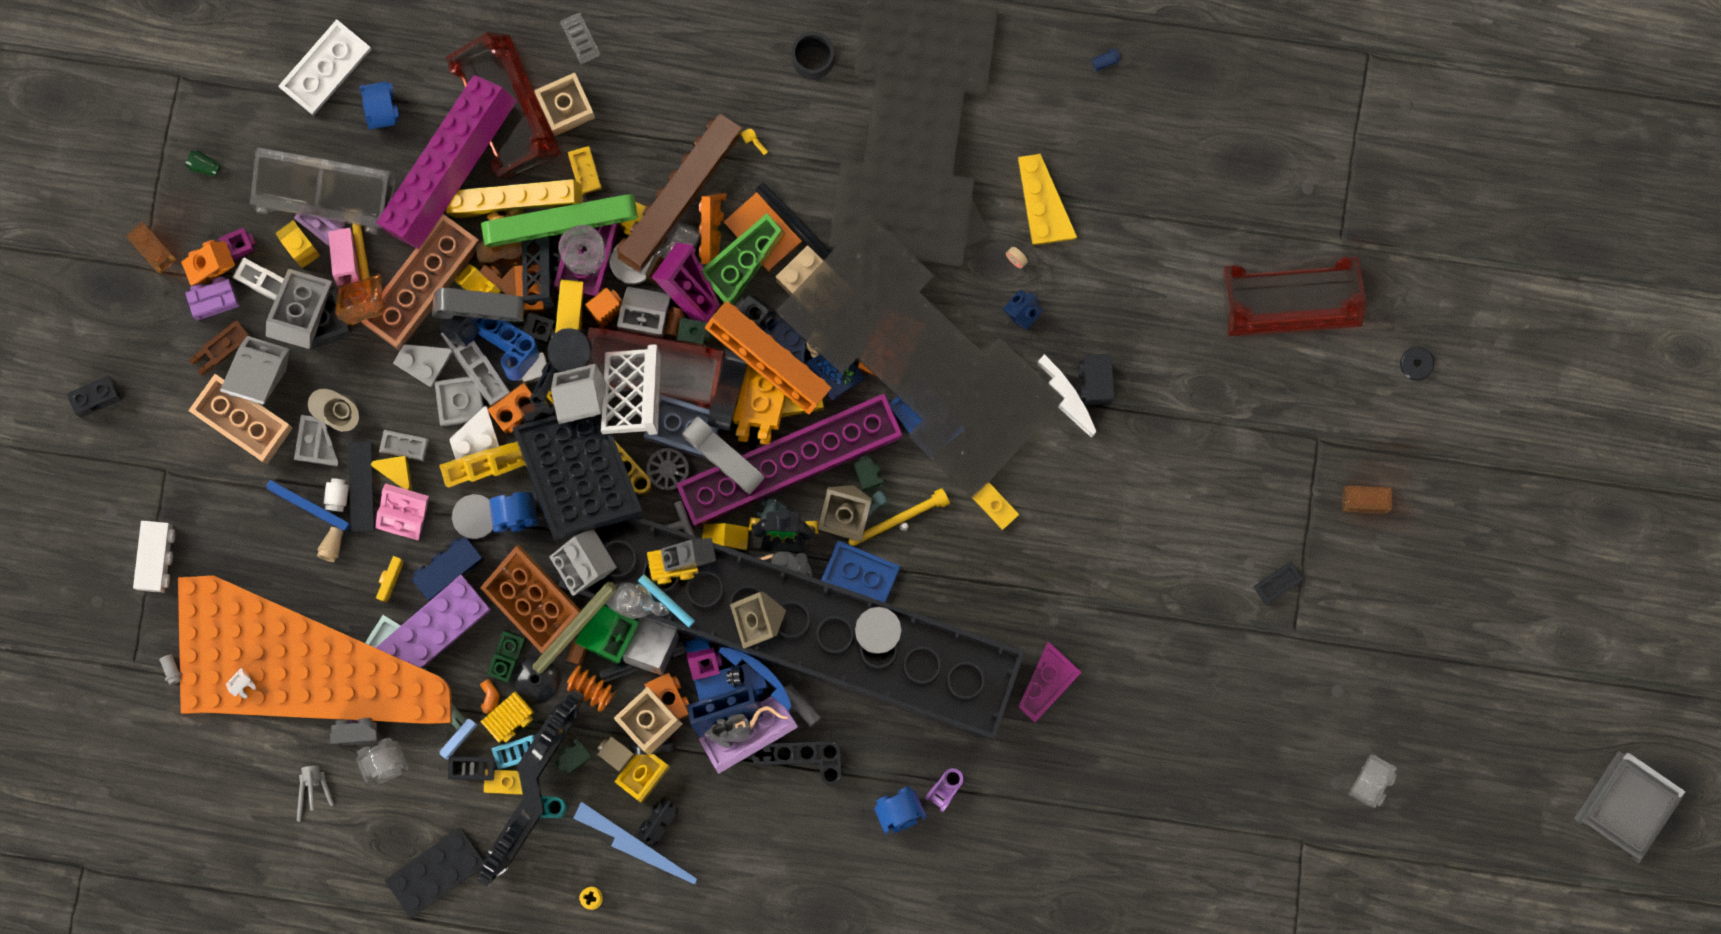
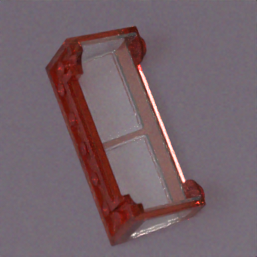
M596 326L589 327L587 338L592 343L593 353L588 365L596 364L603 378L605 352L648 349V345L657 344L661 354L660 394L692 400L696 402V406L702 408H709V405H712L723 370L726 350ZM637 357L632 364L638 368L645 361V357ZM611 359V366L616 370L624 361L621 359ZM627 366L620 374L627 378L634 370ZM638 375L631 383L638 387L644 381V378ZM616 376L610 382V386L617 387L623 381Z

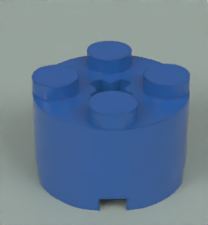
M384 81L359 86L360 94L362 93L363 97L362 105L368 130L393 126L395 122H399L397 106L391 103V101H394L392 83Z
M518 492L512 493V496L505 497V495H500L489 499L493 531L503 532L507 528H511V532L525 530L524 526H537L538 517L533 493Z
M910 786L899 790L898 795L890 798L887 795L876 801L877 805L874 808L885 835H889V830L891 829L896 833L917 824L916 819L920 816L922 820L927 817L916 790H911Z

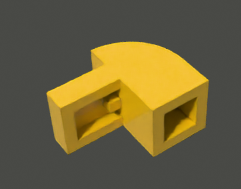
M468 264L454 279L464 290L497 294L501 292L496 285L487 280L471 264Z

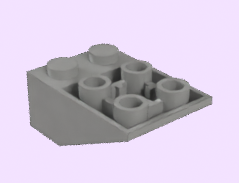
M247 336L239 346L220 391L234 397L250 400L253 403L264 404L287 370L290 349Z

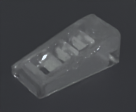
M580 12L560 21L580 65L600 55ZM577 23H580V25H578V26H576V27H574V28H572V29H570V30L568 29L569 27H571V26H573V25H575V24H577ZM582 30L584 31L583 34H581V35H579V36H577V37H575V38L572 37V35H574V34H576V33H578V32H580V31H582ZM588 39V42L578 47L576 46V43ZM592 47L593 49L583 55L580 54V51Z

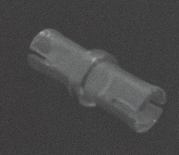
M791 683L787 688H784L791 705L794 707L793 710L795 713L798 712L810 727L821 719V716L808 704L809 700L806 697L803 698Z

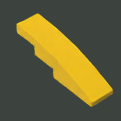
M517 442L470 454L439 466L445 486L449 488L468 480L473 482L492 474L498 476L524 466L525 463Z

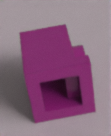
M244 228L218 238L220 242L226 241L234 262L238 258L255 252L253 246L256 245V241L252 233H247ZM238 243H244L243 247L237 249Z
M714 648L687 653L693 680L720 674L718 667L723 665L720 653H715ZM709 659V662L702 664L701 660Z

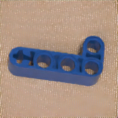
M470 317L480 329L477 335L506 352L501 359V364L507 378L510 380L521 379L539 358V351L534 339L507 321L483 318L479 320V318Z

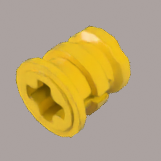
M588 887L581 892L579 899L583 907L593 910L601 905L603 896L596 887ZM592 891L594 892L593 896L597 899L596 902H591L589 905L585 895H590Z

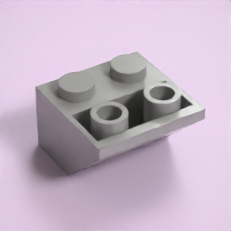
M627 287L621 304L617 324L618 330L663 339L671 297L665 293Z
M596 364L554 373L551 391L559 424L601 414L606 382Z
M594 529L574 536L550 556L554 566L573 596L603 579L617 568Z

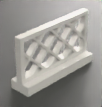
M657 344L648 345V349L605 352L604 380L606 387L602 406V434L647 431L649 435L658 434L661 354ZM637 357H645V361L638 368L632 364ZM611 359H621L624 361L616 370L611 366ZM627 366H630L634 372L625 378L620 373ZM640 375L644 378V381L638 387H635L631 381ZM617 376L623 382L614 389L610 386V382ZM628 385L633 391L624 398L619 392ZM639 394L643 401L635 407L630 401ZM617 396L622 401L613 409L609 406V401ZM625 405H628L632 411L625 417H622L618 412ZM636 414L642 417L641 424L632 425L628 422ZM614 415L621 420L616 426H608V421Z

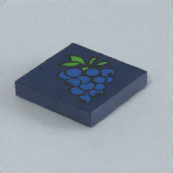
M839 343L806 363L813 373L824 379L831 387L827 394L832 400L865 379L864 375Z

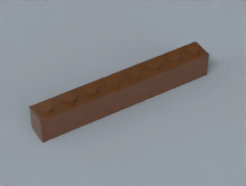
M720 113L716 119L712 118L708 122L705 134L697 137L691 153L687 152L683 156L680 168L672 171L666 187L662 186L658 190L655 202L652 205L648 204L642 214L644 217L640 222L636 221L630 229L631 234L627 240L623 238L617 247L618 259L637 272H642L741 137L742 127Z

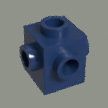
M1019 290L1003 308L1008 317L1025 330L1044 310L1038 304L1040 300L1032 292L1027 294L1022 290Z

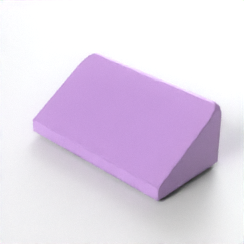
M304 201L294 218L328 246V232L344 229L345 227L342 221L318 202L309 203Z

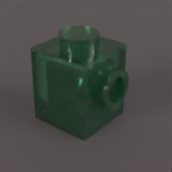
M681 318L677 341L705 347V342H709L711 333L705 329L707 322Z

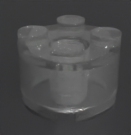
M577 225L566 231L559 241L561 259L564 265L573 273L580 275L595 273L605 261L606 247L601 235L590 226ZM585 246L587 252L584 251L583 254H580L578 249H582Z
M386 738L379 741L378 746L371 749L370 747H364L357 751L358 757L356 762L366 786H372V781H377L378 784L385 783L402 775L401 770L403 768L406 771L409 769L399 742Z

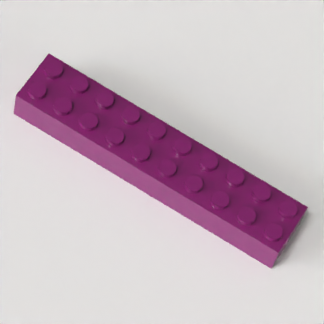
M882 394L771 442L769 445H764L741 455L765 477L750 495L717 467L679 482L676 486L694 527L698 528L902 439V433L885 395Z

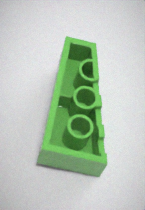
M768 213L710 261L702 270L706 281L710 282L712 288L724 303L726 301L731 305L736 303L785 234Z

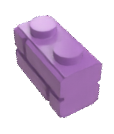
M215 278L210 285H194L190 288L191 291L186 292L192 316L197 321L240 307L233 283L229 278Z

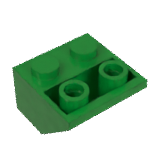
M602 606L582 628L574 643L614 664L619 663L639 622L616 610Z

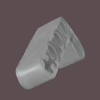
M696 417L682 433L683 437L749 495L765 478L755 467L716 435L712 428L699 417Z

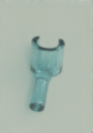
M878 491L871 497L875 503L870 507L868 518L878 507L886 503L887 498L882 491Z

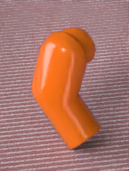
M487 679L480 684L486 693L484 703L481 704V710L486 714H490L498 706L500 694L491 680Z

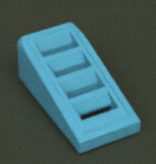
M537 734L491 748L498 770L517 765L523 757L519 744L523 745L526 752L530 746L529 741L531 744ZM510 747L514 748L515 755L517 758L516 760H514ZM505 749L508 759L507 763L504 761L501 750Z

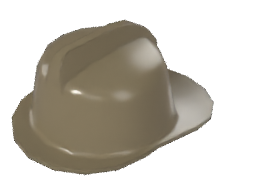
M318 389L310 395L308 400L309 411L319 421L341 432L350 431L358 424L359 410L355 401L350 396L341 395L330 389Z

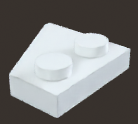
M487 406L482 407L476 415L449 439L455 459L499 446Z

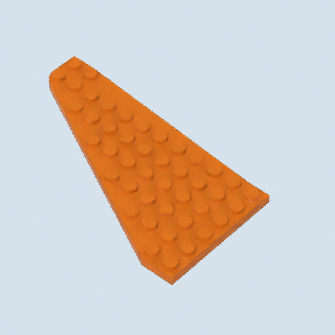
M197 576L178 578L180 672L182 673L180 675L182 678L180 680L181 714L221 713L343 720L372 718V721L452 723L451 689L442 677L219 577ZM240 668H243L249 674L251 681H253L256 687L254 690L250 686L243 688V691L248 696L247 698H242L239 693L234 696L228 691L226 683Z

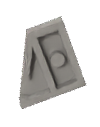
M404 344L393 364L429 387H433L454 349Z

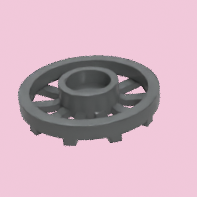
M663 448L651 455L647 462L646 471L647 476L655 487L662 490H673L677 488L676 484L678 483L674 475L683 477L680 482L686 480L689 466L681 452L673 448ZM662 452H667V460L665 461L660 454ZM671 452L678 454L673 461L670 460ZM658 456L661 463L652 461L653 458ZM681 457L684 463L675 465V462ZM650 464L659 467V469L650 471ZM685 467V474L678 472L677 468ZM660 473V476L654 481L651 475ZM663 477L665 478V486L657 484ZM671 478L675 485L668 487V479Z

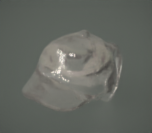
M614 583L617 590L606 602L609 608L628 618H641L651 612L656 616H664L669 613L662 603L654 601L652 595L644 586L636 583Z

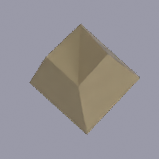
M854 485L828 487L818 530L861 542L872 499Z
M763 591L730 604L743 649L777 636L786 610Z

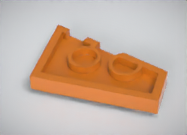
M727 193L702 196L699 211L702 213V222L699 226V234L702 236L699 256L701 264H708L719 255L721 233L718 231V226L724 218V213L720 210L721 201H726Z

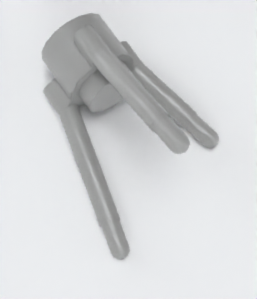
M319 766L301 768L302 775H299L300 788L297 808L298 822L301 821L305 786L308 787L311 811L314 810L313 786L319 785V781H321L329 805H334L325 780V772H320Z

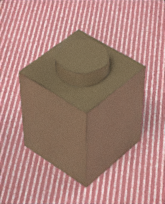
M613 737L609 740L605 738L597 748L600 750L597 755L619 772L624 769L634 756V753Z

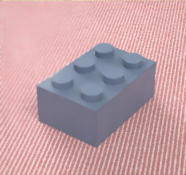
M660 394L658 434L649 435L645 431L644 438L647 441L708 460L683 437L682 433L696 417H699L707 424L710 410ZM711 427L713 432L718 435L720 429Z

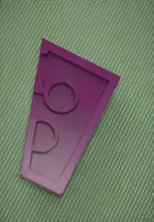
M1047 642L1018 708L1035 723L1080 675L1081 671L1053 645Z

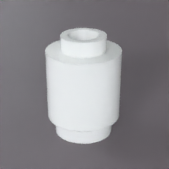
M331 478V483L326 482L323 503L326 504L325 510L343 512L344 506L347 504L349 485H345V480Z

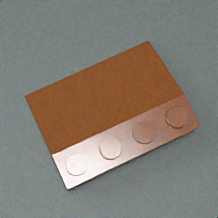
M517 545L480 587L542 654L581 612L520 545Z

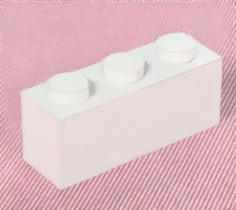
M141 521L134 589L165 593V588L169 587L170 575L167 574L168 565L172 564L173 553L170 552V545L175 540V529H172L173 526L171 524Z

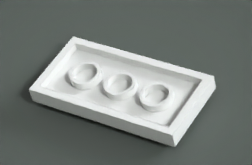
M336 20L282 81L279 88L314 116L371 51V47Z

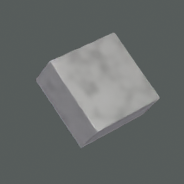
M639 618V624L623 654V659L627 664L663 675L679 640L677 630Z

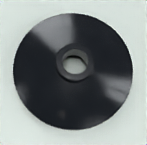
M539 657L524 660L518 665L513 676L516 692L524 700L533 703L548 700L556 692L559 684L558 672L552 663L541 674L533 670L532 666ZM534 675L539 676V682L536 684L531 682V678Z

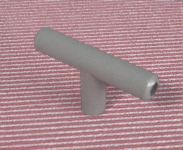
M678 501L674 503L679 521L666 526L678 531L683 529L684 533L695 536L683 502Z

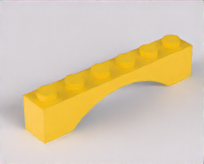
M562 180L458 190L447 206L446 214L454 218H467L502 210L558 208L583 203L582 184L575 180Z

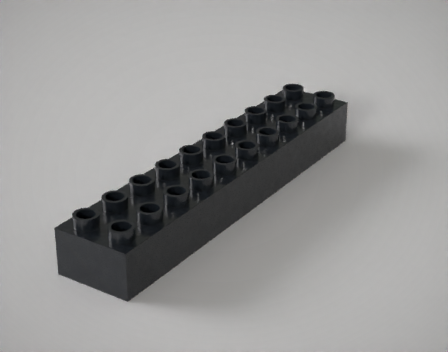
M641 517L594 529L617 568L575 596L591 601L607 582H612L617 587V591L603 606L677 630L683 634L723 648L743 652L763 662L986 740L994 741L1025 651L713 543L716 561L697 566L698 573L694 574V578L681 580L680 577L671 578L672 582L658 584L657 581H652L647 552L661 550L662 548L691 539L701 538ZM643 575H646L692 617L695 622L688 627L639 583L638 580ZM561 577L559 583L560 589L563 592L571 594L570 590L568 589L564 580ZM763 591L786 610L777 636L743 649L730 604ZM881 607L890 610L896 615L900 621L901 635L900 640L893 649L877 654L868 652L861 647L856 638L855 628L857 620L862 613L870 608Z

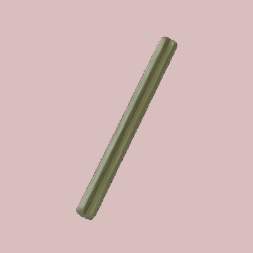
M607 582L538 658L532 666L533 670L541 674L617 591V587L612 582Z

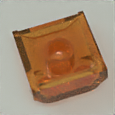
M380 274L344 286H338L335 313L338 319L342 320L345 324L354 325L365 319L377 318L383 313L385 304L382 300V277Z

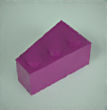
M677 242L652 278L692 320L708 322L720 304L710 282L706 281L702 272L704 268L701 263H698L694 254L696 251L694 246Z

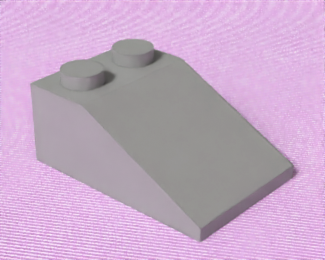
M288 269L266 320V337L310 349L332 281Z

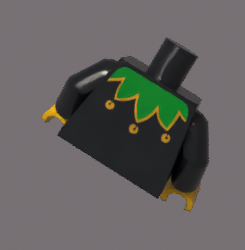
M780 508L777 512H767L765 519L750 518L748 529L752 531L755 537H761L760 550L804 552V540H809L814 534H819L818 521L804 522L801 520L799 513L789 512L786 508Z

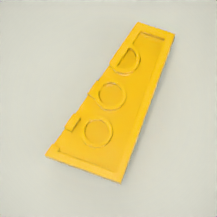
M1041 154L1018 157L1032 246L1076 239L1077 236Z

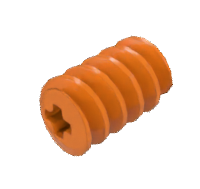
M579 664L566 685L568 684L567 691L572 692L573 689H576L584 694V702L591 699V707L599 703L598 711L602 712L609 705L616 691L610 692L611 684L603 688V679L596 683L597 675L595 674L588 678V669L580 673L581 665Z

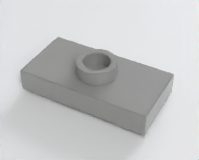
M384 430L379 452L399 457L405 456L409 459L424 462L429 439Z

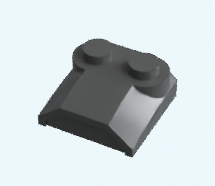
M372 718L358 719V723L349 724V720L335 721L336 725L331 726L330 744L336 746L383 743V738L377 730V722H372Z

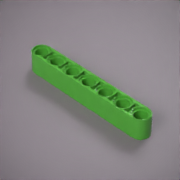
M630 194L489 220L481 223L485 247H494L632 221L638 218L635 197Z

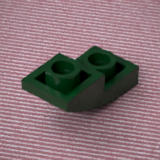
M504 630L487 675L509 682L526 637Z

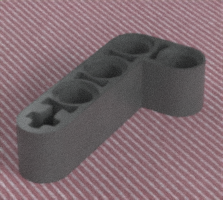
M439 288L434 292L432 316L449 319L455 315L521 322L524 319L525 302L522 296Z

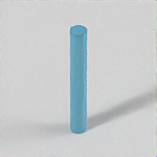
M643 575L638 580L639 583L688 627L695 622L692 617L646 575Z

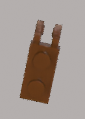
M236 320L202 346V349L191 357L189 362L192 365L197 364L206 355L211 359L198 370V373L202 376L237 351L247 336H251L239 321Z

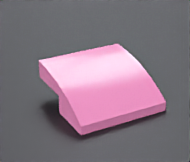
M385 484L382 490L381 505L377 511L375 528L419 541L429 496Z

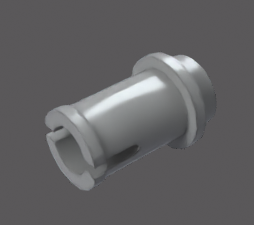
M173 654L159 659L166 675L165 681L169 685L176 684L182 679L180 676L182 672H179Z

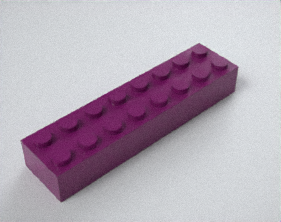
M473 75L382 212L376 224L391 236L420 249L517 100L502 87Z

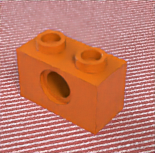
M209 240L202 244L203 247L201 249L190 252L188 254L189 257L181 262L191 286L198 284L206 285L235 266L226 241L216 242L215 240Z
M667 673L644 684L662 701L666 693H673L675 695L674 703L666 706L679 720L689 716L687 705L690 704L686 696L681 698L678 689L681 688V685L676 675L671 677L670 673Z

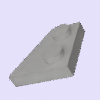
M301 415L294 460L338 467V460L325 423L315 417Z

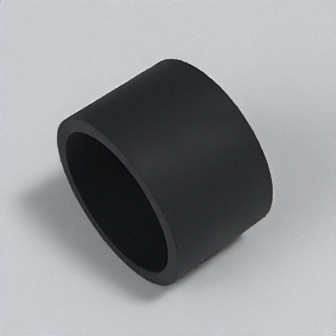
M807 32L795 40L792 46V63L797 73L804 78L813 80L820 79L831 71L834 64V48L827 36L819 32ZM810 46L821 48L826 54L825 65L815 70L804 68L800 62L802 51Z

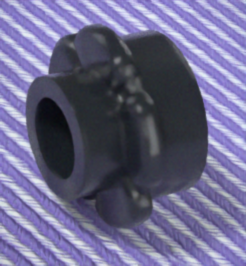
M732 665L730 670L727 671V682L732 684L734 688L744 684V671L742 667Z

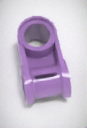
M951 768L947 770L938 783L936 782L925 800H931L943 812L963 783L962 773L957 769ZM956 772L959 775L960 781L957 785L948 784L946 777L949 773ZM935 794H938L940 797H942L944 801L935 796Z

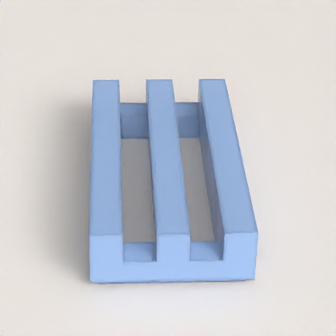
M467 719L441 749L439 754L448 760L449 756L453 755L478 725L473 720Z

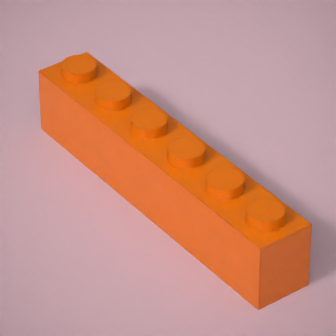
M728 301L720 307L705 326L706 330L807 414L810 415L830 391L831 387L824 379L813 373L806 364L801 363L789 350L778 344L771 335L766 334L754 321L748 319L736 306L731 305Z

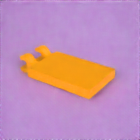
M747 365L733 418L734 423L738 424L736 436H739L738 441L748 442L750 426L760 427L758 439H761L760 444L769 445L771 430L779 429L787 396L750 365Z

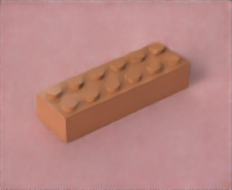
M442 214L420 249L416 248L360 321L400 351L433 309L434 292L439 288L450 287L454 279L480 248V241L446 215Z

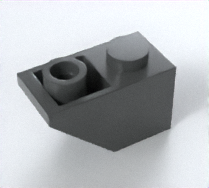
M712 538L691 539L661 549L665 572L701 566L716 561Z

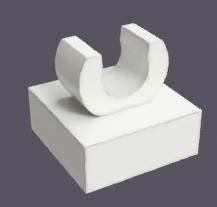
M240 668L226 683L227 689L231 694L236 696L239 693L242 698L248 697L243 691L245 686H250L253 690L256 688L249 674L243 668Z

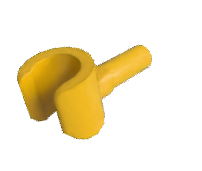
M747 129L741 133L746 144L753 141L754 145L763 155L768 153L752 129Z

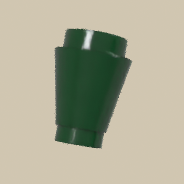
M191 150L185 167L190 168L189 171L216 176L220 164L199 150L197 152Z

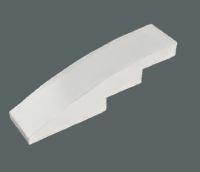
M1044 354L1037 365L1053 378L1049 382L1048 387L1063 399L1058 408L1092 438L1096 430L1086 407L1067 378Z

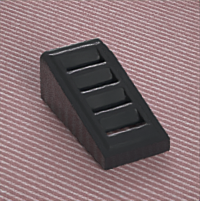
M449 756L448 780L494 781L495 757ZM457 762H461V775H457ZM466 762H470V775H465ZM475 762H479L478 775H474ZM484 762H488V776L483 775Z

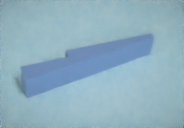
M580 803L573 819L615 837L611 845L612 847L696 885L697 878L585 803Z

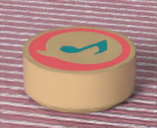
M1011 247L1006 252L1007 258L1016 267L1022 269L1028 263L1026 256L1016 247Z

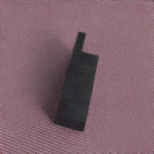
M554 235L542 237L540 242L538 241L539 238L522 241L523 301L525 303L542 301L546 308L555 307ZM536 243L540 246V250L533 257L528 253V249ZM536 263L540 266V271L533 277L529 274V269ZM535 283L540 286V294L529 295V289Z

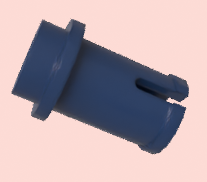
M1110 48L1109 52L1091 60L1094 69L1098 72L1112 64L1117 65L1121 58L1116 48L1113 50Z

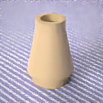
M330 527L328 534L317 549L319 551L317 555L319 558L334 562L339 557L343 534L341 529Z

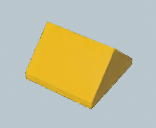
M635 754L614 782L639 802L643 803L670 766L654 754Z

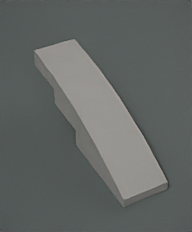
M441 333L448 347L454 349V356L490 405L510 393L474 340L466 347L450 342L444 333Z

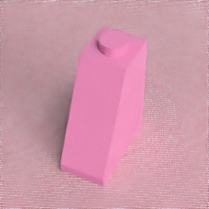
M337 229L328 232L332 273L342 301L364 297L355 241L351 229Z

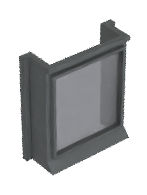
M1618 751L1573 819L1580 824H1587L1631 854V859L1640 863L1686 791L1630 753Z

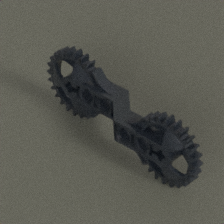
M575 689L553 709L517 765L523 799L484 859L477 882L486 888L493 883L497 876L506 871L545 812L539 777L578 717L584 695Z

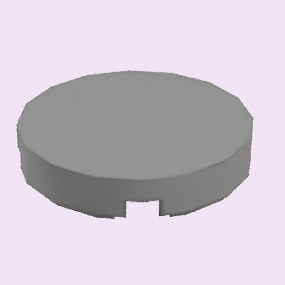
M472 494L464 496L456 503L452 512V521L460 535L477 540L485 538L492 533L493 525L489 499L482 495Z
M870 608L862 613L857 620L855 628L856 638L861 647L868 652L877 654L888 652L900 640V621L893 612L886 608Z

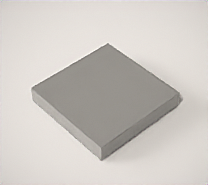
M470 377L435 381L441 427L464 424L484 407L482 393Z

